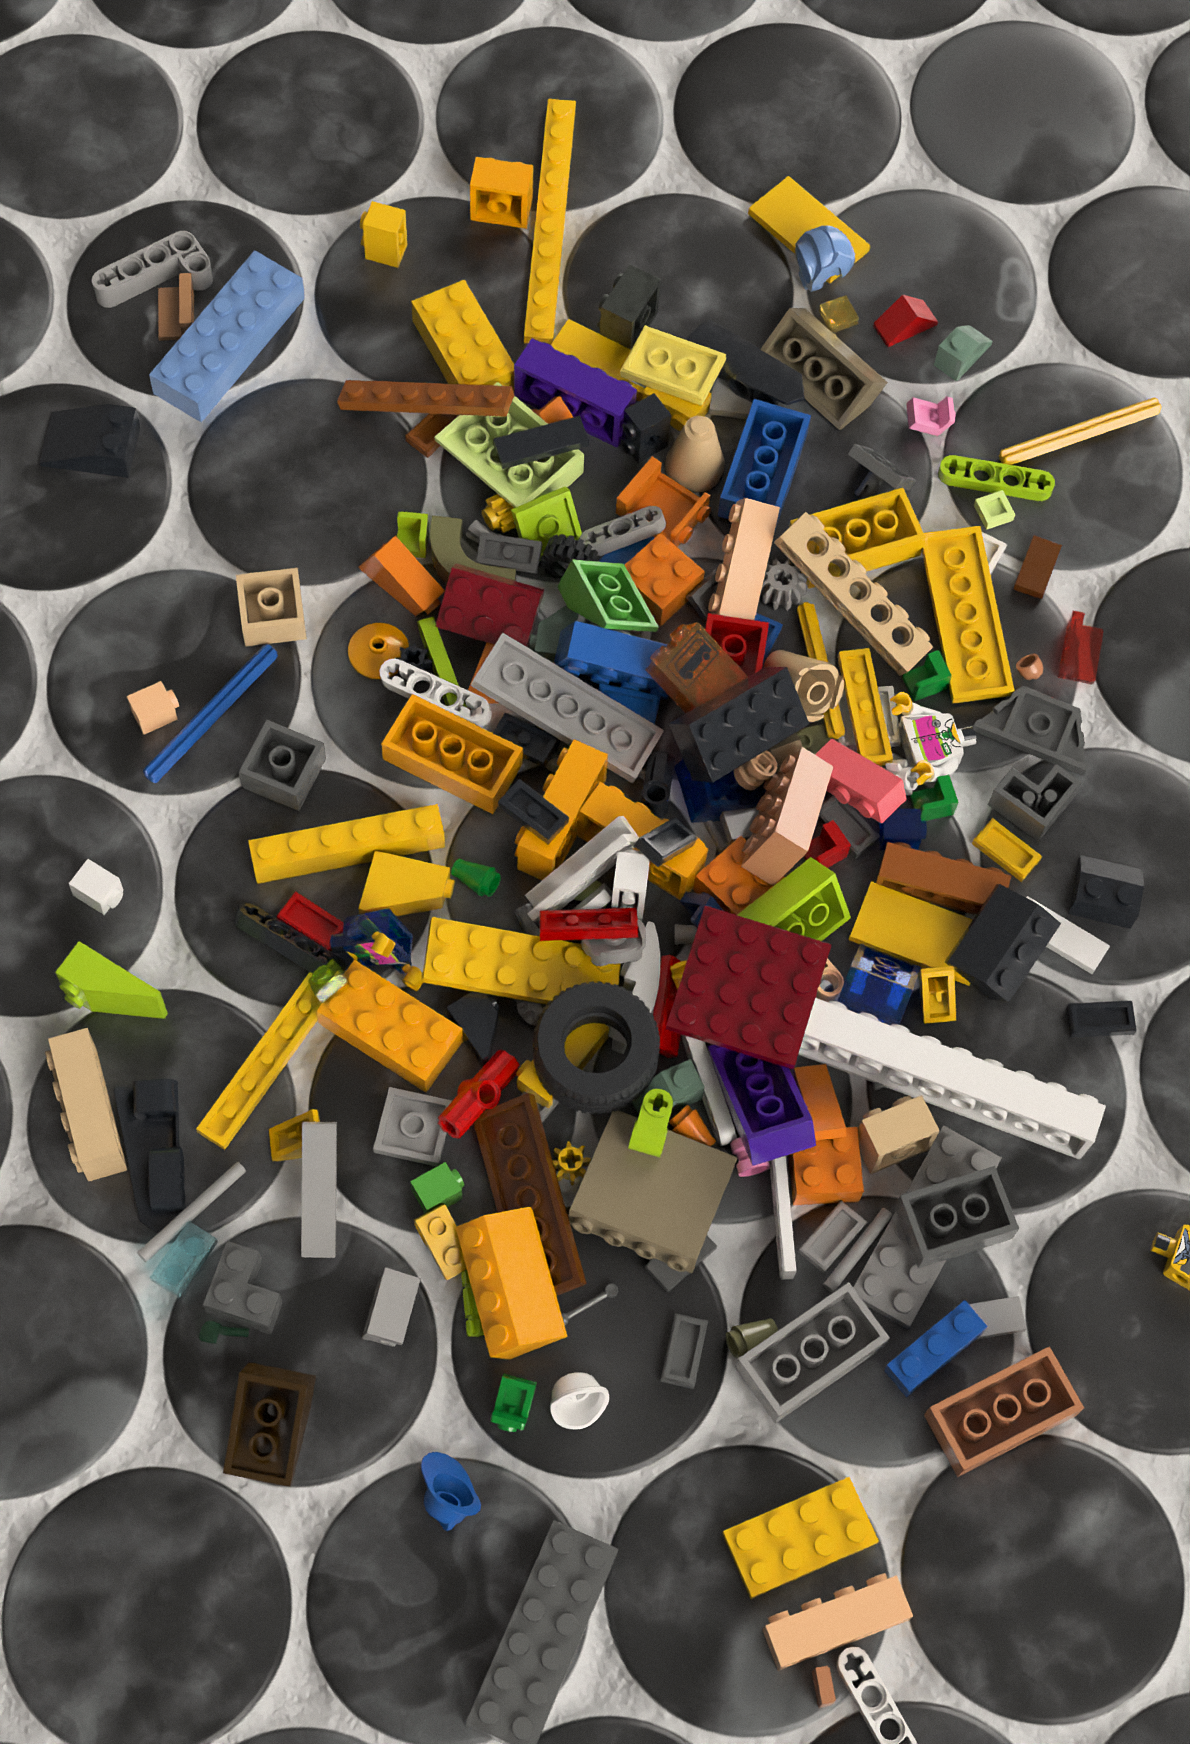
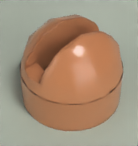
M1029 654L1021 658L1016 664L1020 675L1026 680L1038 679L1043 673V664L1037 654Z

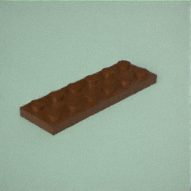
M526 1093L484 1111L474 1122L497 1212L526 1207L532 1208L556 1296L587 1284L535 1095Z

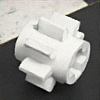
M906 759L893 760V763H886V768L884 769L901 778L905 794L912 795V790H915L918 786L916 780L919 778L918 773L910 771L913 766L907 767Z

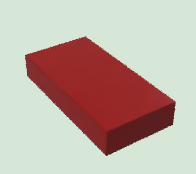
M296 891L276 916L277 919L329 951H332L331 947H335L348 930L347 924Z

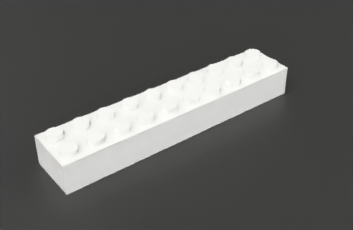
M815 998L799 1055L868 1081L881 1083L887 1088L914 1098L922 1095L927 1103L1077 1159H1081L1095 1142L1106 1107L1098 1103L1096 1098L1086 1094L1078 1096L1066 1091L1064 1086L1057 1083L1049 1082L1046 1084L1035 1080L1032 1074L1025 1071L1014 1072L1003 1068V1064L996 1060L976 1058L966 1049L959 1047L952 1049L941 1045V1042L934 1037L914 1035L909 1033L910 1031L904 1026L898 1024L887 1025L879 1022L878 1018L872 1014L852 1012L847 1010V1007L840 1002H826Z

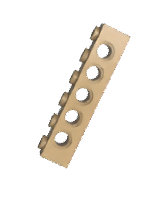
M805 512L774 543L899 676L907 673L933 648L928 642L930 640L929 636L920 627L915 628L908 620L907 612L901 606L894 605L886 597L888 595L886 590L879 583H873L865 575L867 572L861 563L857 560L852 561L845 554V547L838 539L828 536L823 530L824 525L816 516H810ZM808 541H814L818 544L819 554L815 555L809 552L807 549ZM829 563L838 565L840 568L839 577H834L829 573ZM851 585H855L861 590L860 600L854 599L850 595L849 589ZM872 607L878 608L881 611V622H877L871 617ZM893 630H898L902 633V645L895 643L892 639Z

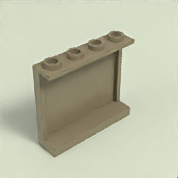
M612 1111L569 1210L568 1218L570 1225L580 1233H592L600 1236L610 1245L617 1247L625 1246L635 1250L643 1258H655L665 1262L675 1271L693 1273L696 1261L726 1186L730 1181L738 1157L669 1130L660 1158L628 1149L634 1124L638 1118L621 1111Z

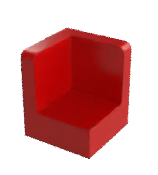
M832 820L823 825L820 836L811 840L809 850L803 857L805 860L811 857L828 868L848 856L851 844L835 821Z

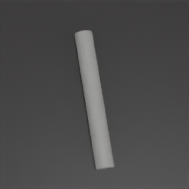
M882 1208L824 1282L823 1286L826 1290L834 1293L893 1217L889 1210Z

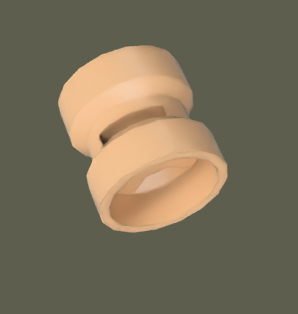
M768 750L764 751L734 769L736 781L747 790H755L764 783V780L769 779L776 773V759Z

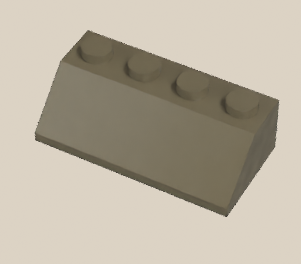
M789 308L761 348L764 352L802 374L805 399L839 430L843 429L871 406L888 383L806 308Z

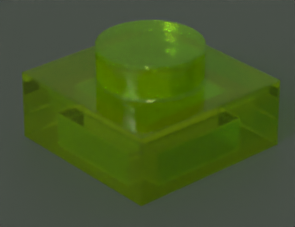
M333 959L326 965L317 968L308 980L315 996L322 1003L348 982L341 967Z

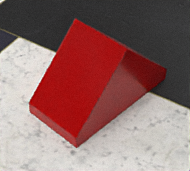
M902 295L874 322L873 327L886 346L891 347L937 326L938 321L924 300Z

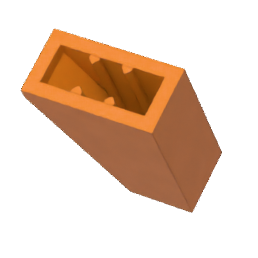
M396 536L382 545L359 566L363 573L415 616L423 611L429 614L441 603L438 597L445 590Z

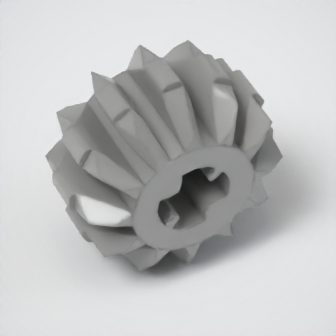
M775 558L772 565L767 564L760 596H763L762 602L764 605L770 602L773 603L774 611L778 609L779 605H783L787 611L790 609L791 603L798 606L801 603L802 596L806 595L807 577L800 573L796 566H790L789 558L784 564H781Z

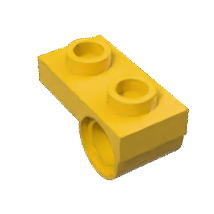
M445 1204L414 1219V1225L421 1239L429 1248L445 1280H449L462 1271L467 1270L456 1231L457 1226Z

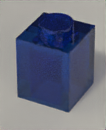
M896 809L882 824L879 822L880 850H885L887 842L906 843L912 849L918 850L921 840L926 839L927 823L926 820H921V809Z

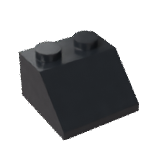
M1080 855L1068 914L1131 929L1140 912L1144 890L1142 869Z

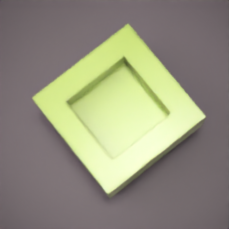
M1003 490L975 500L974 507L986 530L1014 520L1015 513Z

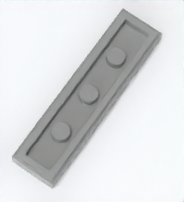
M337 1122L302 1123L301 1257H336Z

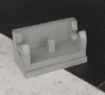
M389 1268L382 1270L361 1339L395 1347L396 1344H403L421 1278Z

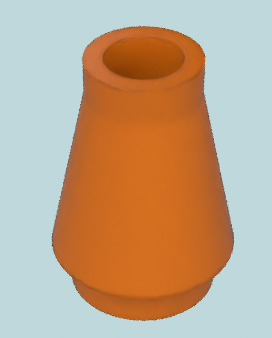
M689 1105L685 1106L669 1121L670 1125L674 1128L672 1130L674 1133L710 1147L716 1142L697 1109L693 1110Z

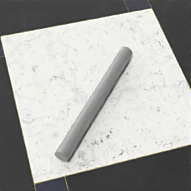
M236 1162L137 1252L139 1257L144 1262L152 1258L246 1172L245 1168L239 1162Z

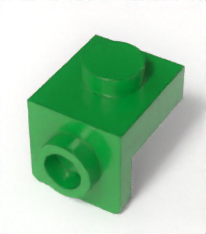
M504 1373L490 1421L497 1423V1427L504 1431L516 1432L517 1429L524 1430L537 1382Z

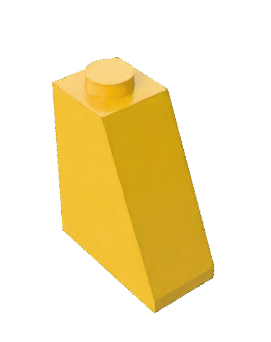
M375 851L359 905V916L387 910L383 913L390 918L442 909L445 898L451 899L454 890L455 880L450 879V867Z

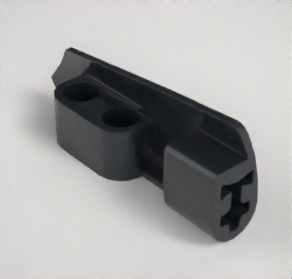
M712 320L704 321L687 337V341L726 354V361L717 377L727 381L729 388L739 397L752 403L756 399L774 405L779 403L790 405L805 400L801 373Z
M167 1078L134 1081L133 1087H114L139 1221L156 1233H159L186 1208L184 1155L179 1141L178 1081Z

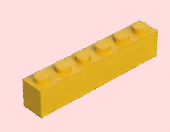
M438 804L248 840L257 884L372 862L375 851L404 856L445 848L444 830Z

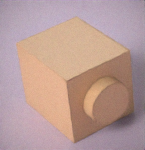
M162 681L127 696L130 709L143 735L178 720L175 708L179 707L177 698L172 689L166 691Z

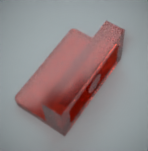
M1072 611L1066 626L1058 678L1092 685L1096 680L1104 631L1101 628L1083 625L1085 613Z

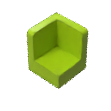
M398 512L397 538L415 558H426L429 537L428 514Z

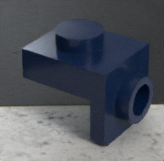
M686 891L680 899V903L692 915L691 922L697 929L705 906L724 911L716 900L705 892L699 894Z

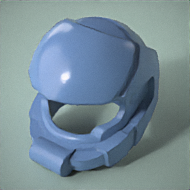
M825 225L806 231L795 245V254L800 270L798 275L804 289H809L811 292L821 289L824 286L823 283L831 276L840 275L843 278L852 269L855 262V252L849 239L842 231L832 226Z

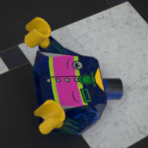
M390 909L349 916L344 920L343 933L331 935L330 946L333 953L347 952L354 960L364 966L392 965L400 974L407 973L402 982L414 991H418L424 983L421 982V970L416 966H411L413 934Z

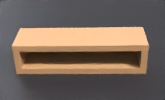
M748 498L738 500L736 504H733L729 514V522H732L730 533L726 534L722 544V551L725 552L723 564H719L715 575V581L718 582L716 594H712L709 601L708 610L711 614L755 620L780 507Z
M886 1573L866 1580L868 1586L855 1591L852 1585L834 1592L835 1599L822 1604L821 1598H817L802 1604V1612L790 1616L787 1610L769 1617L770 1624L765 1625L762 1630L777 1670H782L909 1621L913 1614L897 1575L887 1578Z

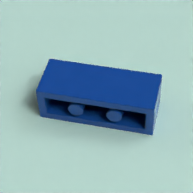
M964 1300L888 1363L884 1371L907 1398L979 1338L988 1326L967 1301Z

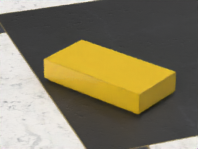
M993 818L972 841L976 848L1020 882L1026 878L1042 858L1039 853Z

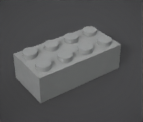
M848 1282L738 1358L735 1368L773 1422L777 1423L884 1348L890 1337Z

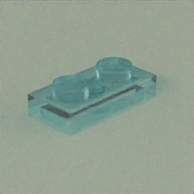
M188 1221L150 1276L151 1281L180 1298L218 1243L217 1238Z

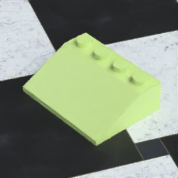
M497 382V383L494 384L493 386H502V385H501L499 382ZM515 396L506 417L459 415L434 437L437 443L514 508L564 486H570L584 471V454L579 449L502 469L493 445L494 438L548 424Z

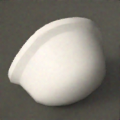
M579 1372L567 1374L560 1378L553 1387L552 1401L550 1403L552 1417L558 1425L567 1429H583L588 1427L605 1410L609 1402V1393L606 1388L598 1384L592 1375Z

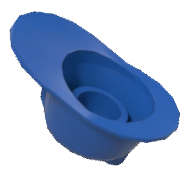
M431 1452L422 1458L420 1466L427 1485L423 1501L424 1507L430 1516L439 1521L445 1531L451 1530L467 1516L476 1515L480 1512L481 1502L479 1497L475 1493L467 1472L457 1460L440 1452Z

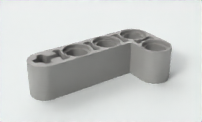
M178 231L98 270L92 276V285L97 303L103 307L111 308L179 275V273H191L194 290H205L210 287L213 282L209 257L194 235L188 231Z

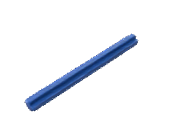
M269 644L263 645L143 769L144 776L152 783H157L274 662L278 656L277 651Z

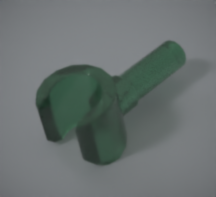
M207 1321L202 1326L199 1340L209 1344H216L219 1334L223 1336L248 1337L249 1329L222 1326L214 1321Z

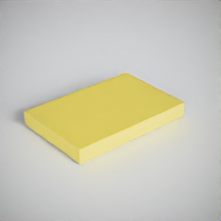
M644 326L620 370V376L702 406L726 361V354Z

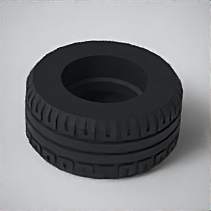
M593 981L589 982V984L585 982L581 983V985L576 984L573 988H566L565 991H561L559 995L554 996L553 1000L547 1003L535 1024L533 1060L540 1083H542V1086L549 1095L553 1096V1099L558 1100L560 1104L566 1105L569 1109L573 1108L577 1112L603 1114V1112L611 1113V1111H618L619 1108H625L626 1105L632 1104L634 1100L636 1101L639 1098V1095L645 1092L656 1072L660 1047L657 1023L654 1020L653 1014L650 1013V1009L645 1006L642 1000H639L638 996L633 995L626 988H619L616 984L611 985L607 982L602 984L599 981L594 983ZM601 1023L611 1026L620 1032L627 1042L626 1058L618 1067L604 1073L585 1072L575 1067L567 1059L564 1048L567 1036L573 1030L585 1024Z

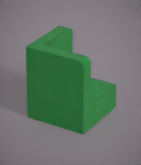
M939 650L927 654L923 666L903 674L902 679L915 702L947 690L952 675Z
M949 774L937 777L934 787L915 791L910 795L918 823L954 815L959 803Z

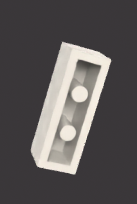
M638 850L618 851L611 908H637V917L641 921L643 918L650 862L642 852Z

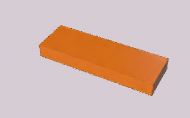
M821 1064L794 1068L796 1085L813 1119L816 1141L846 1137V1126L827 1065Z

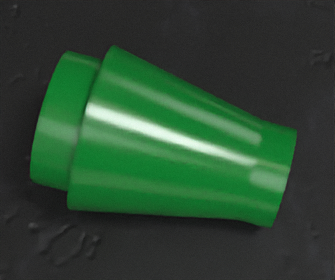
M461 858L455 861L451 870L452 876L458 878L479 896H492L497 890L501 875L496 872L494 867L465 861Z

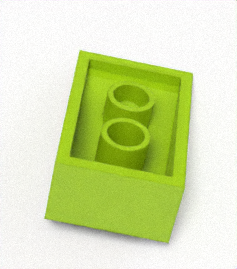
M80 941L55 972L60 982L59 987L65 993V1000L78 1009L84 1006L92 1012L164 1019L168 1014L160 991Z

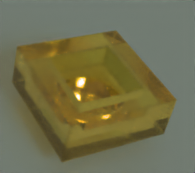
M846 295L820 304L819 312L832 333L858 324L859 317Z

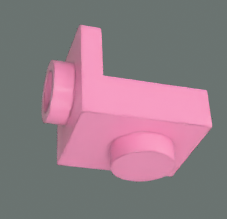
M946 396L938 404L914 397L906 403L909 429L939 436L955 422L953 398Z

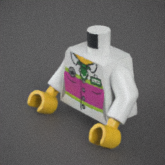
M899 692L890 698V701L897 704V706L892 708V714L898 716L902 713L904 715L899 723L900 738L908 765L913 766L910 771L918 773L919 778L916 780V783L922 785L925 781L936 782L939 776L948 774L951 776L961 762L964 754L963 747L976 744L974 728L970 726L957 729L951 714H942L939 711L920 706L912 702L909 695L905 692Z

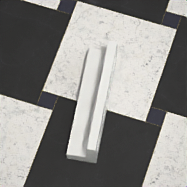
M618 816L525 895L534 907L527 913L532 921H540V911L561 910L616 864L618 851L625 852L635 848L634 845L639 836L624 816Z

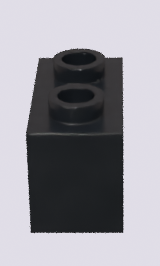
M655 393L624 410L621 445L628 455H632L638 463L668 447L671 414Z

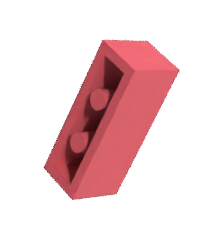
M831 739L815 754L833 766L826 791L834 795L842 804L848 803L856 808L864 817H871L882 824L907 800L901 778L834 739Z

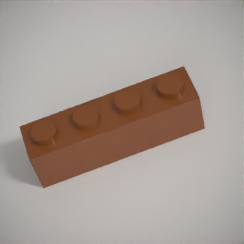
M887 842L876 883L925 902L976 915L997 884L1009 888L1011 875L1004 874L998 868L975 866L965 859L953 860L945 858L935 851L928 850L923 852L912 849L906 843Z

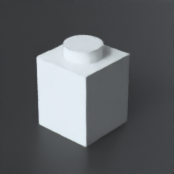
M89 859L86 860L69 882L73 896L103 915L107 913L110 907L115 908L123 896V887L120 879Z

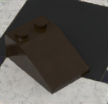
M251 1362L240 1371L223 1474L287 1487L292 1486L310 1414L316 1375Z

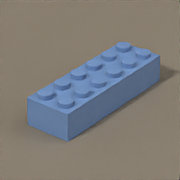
M254 250L149 374L153 394L202 423L305 299L303 278Z

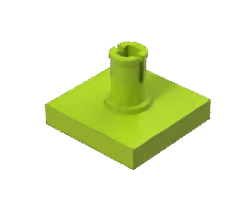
M566 486L511 510L519 538L542 542L540 559L550 537H553V535L565 534L567 538L571 535L577 541L582 535L571 492Z

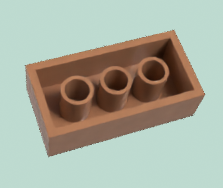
M803 747L794 756L788 755L785 758L780 771L777 774H773L763 785V789L766 792L757 804L756 809L759 813L750 825L749 830L752 832V835L742 849L745 856L741 867L774 886L808 852L833 770L832 765Z
M1049 1346L929 1407L924 1416L956 1476L959 1477L1072 1419L1084 1409V1406Z

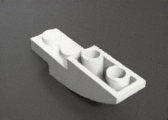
M648 921L645 927L646 946L642 951V958L636 962H625L620 975L624 976L623 988H626L627 991H632L633 995L638 996L639 1000H642L645 1006L650 1009V1013L653 1014L660 979V948L655 924ZM611 1027L608 1037L613 1038L612 1050L624 1054L627 1042L620 1032Z

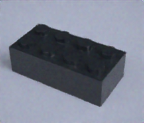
M765 667L672 721L669 725L692 781L713 783L809 725V721L788 668Z

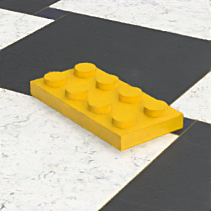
M850 1476L722 1532L750 1599L879 1542Z

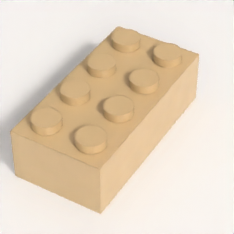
M88 1028L49 1038L51 1050L45 1051L49 1069L50 1071L52 1070L55 1079L53 1088L57 1101H60L62 1111H65L60 1113L65 1132L68 1133L70 1142H74L68 1144L72 1162L76 1165L77 1172H84L89 1182L127 1171L98 1052Z

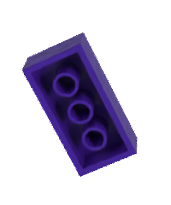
M533 338L514 364L515 397L540 410L555 396H560L572 416H580L586 433L618 448L623 433L624 410L636 403L637 389L630 383L623 380L619 381L607 375L603 370L592 368L580 362L575 356L566 355L555 350L550 344L539 342Z
M717 1045L708 1046V1052L729 1113L752 1166L816 1146L813 1119L789 1068Z

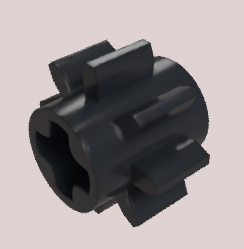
M413 643L411 647L406 649L400 647L401 658H394L424 671L433 669L432 660L428 659V649L421 650L416 646V643Z

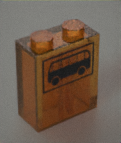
M698 622L686 626L685 624L678 626L671 633L670 637L672 640L666 647L661 646L650 657L652 662L645 669L685 713L748 677Z

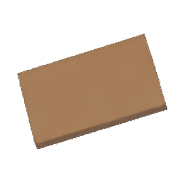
M179 273V287L158 288L159 341L179 340L194 322V287L191 273Z

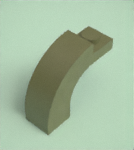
M432 515L430 526L432 562L438 575L446 584L451 568L456 563L516 581V569L482 565L472 561L465 555L461 548L463 536L462 519Z

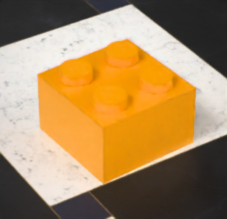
M476 157L470 182V220L527 229L533 201V165L522 162L501 161L494 158Z

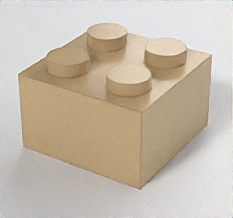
M298 568L236 575L245 647L307 639Z
M922 1095L913 1099L911 1096H905L895 1101L892 1108L884 1111L881 1108H877L863 1115V1120H861L858 1127L860 1154L870 1174L930 1150L940 1130Z

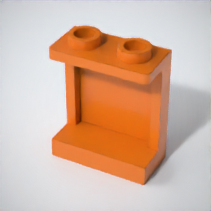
M652 456L617 497L616 514L622 517L648 506L659 507L666 521V527L661 534L678 547L680 543L686 544L693 534L695 525L698 522L703 523L711 512L709 507L711 495L705 492L700 498L661 472L662 462Z

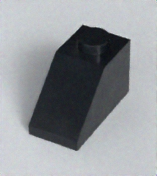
M472 991L447 1007V1018L463 1029V1041L482 1068L490 1060L498 1024L497 1011L500 1009L491 994L485 995L484 993Z

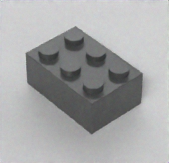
M995 1166L902 1194L895 1204L917 1268L1011 1240L1019 1230Z

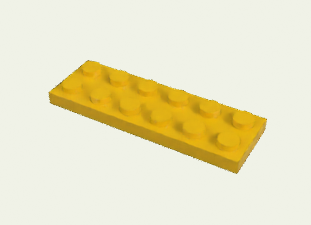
M974 526L924 533L926 538L922 555L942 655L952 675L949 683L952 704L1011 696L1015 690L981 527Z
M432 917L429 924L421 982L547 1005L550 1000H553L554 996L559 995L566 988H573L576 984L581 985V983L585 982L589 984V982L593 981L598 983L599 981L602 984L607 982L611 985H618L621 963L596 966L591 962V957L585 954L581 944L562 940L540 941V936Z

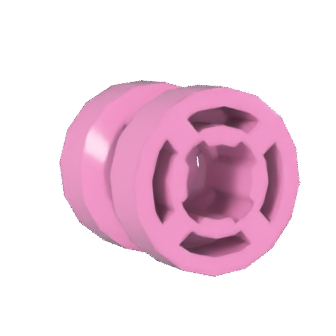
M740 1137L730 1142L732 1154L738 1157L736 1168L740 1177L757 1175L770 1169L769 1161L752 1166Z

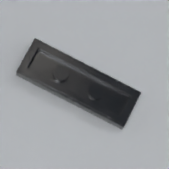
M580 416L494 438L493 445L501 467L505 469L588 447L589 439Z

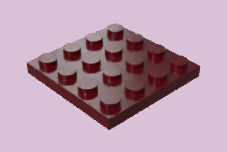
M705 906L670 1012L666 1030L794 1069L832 944Z

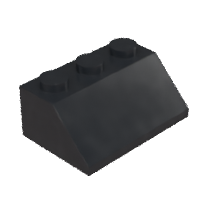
M997 884L945 960V963L953 966L957 973L989 999L1009 1002L1061 923L1039 904L1001 884Z

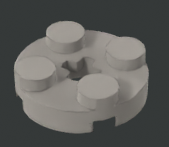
M638 919V938L581 940V946L585 954L591 957V962L596 966L620 964L628 961L636 962L642 958V951L646 946V929L642 921Z

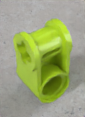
M656 1088L646 1093L638 1119L634 1124L628 1149L661 1157L673 1107L672 1097L667 1091ZM653 1106L659 1107V1112L654 1111Z

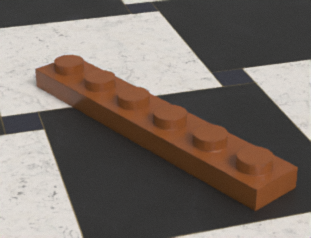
M346 380L337 402L340 410L506 417L514 398L512 386Z

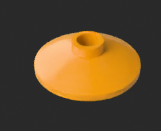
M372 623L360 628L352 636L348 645V656L351 665L358 673L371 679H381L379 672L381 665L389 659L401 658L400 647L406 649L409 647V643L403 632L395 626L386 623ZM375 644H383V645H384V646H383L382 648H380V649H376V648L373 647V645H375ZM398 670L395 673L389 672V677L396 675Z

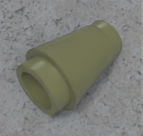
M771 1318L732 1326L731 1331L726 1333V1342L732 1355L735 1358H739L776 1333L778 1328Z

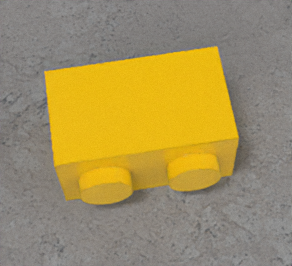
M372 201L368 212L364 211L360 219V229H363L361 246H364L365 259L398 268L407 247L406 212L403 209Z

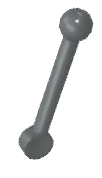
M610 1283L606 1285L605 1291L567 1313L561 1312L564 1325L569 1322L570 1318L604 1298H614L617 1296L618 1286Z

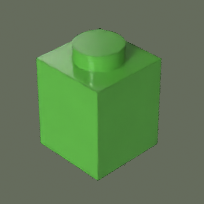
M446 1162L410 1181L411 1191L424 1213L442 1204L449 1207L463 1199L461 1188L465 1184L456 1169L450 1170Z

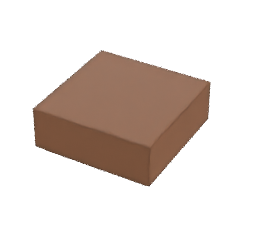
M816 1667L812 1671L818 1708L831 1706L835 1703L836 1699L830 1667Z

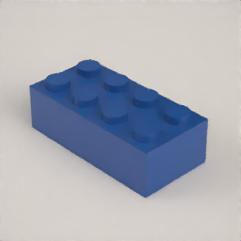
M753 400L720 497L719 517L729 519L733 504H736L738 500L748 498L780 507L776 523L777 528L808 434L811 415L760 400Z
M579 621L572 622L560 632L554 664L575 677H579L582 674L590 676L591 681L598 684L608 685L609 682L621 684L620 688L648 691L650 694L660 695L661 700H667L668 697H672L686 689L665 667L681 648ZM682 649L667 667L688 687L689 679H683L674 665L686 651V649ZM688 650L687 654L677 662V665L682 668L695 652Z

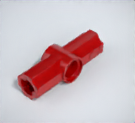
M498 1050L473 1079H466L461 1082L455 1099L438 1116V1125L443 1132L448 1133L452 1138H461L485 1109H492L497 1106L500 1101L501 1091L516 1076L520 1064L514 1056H511L505 1050Z

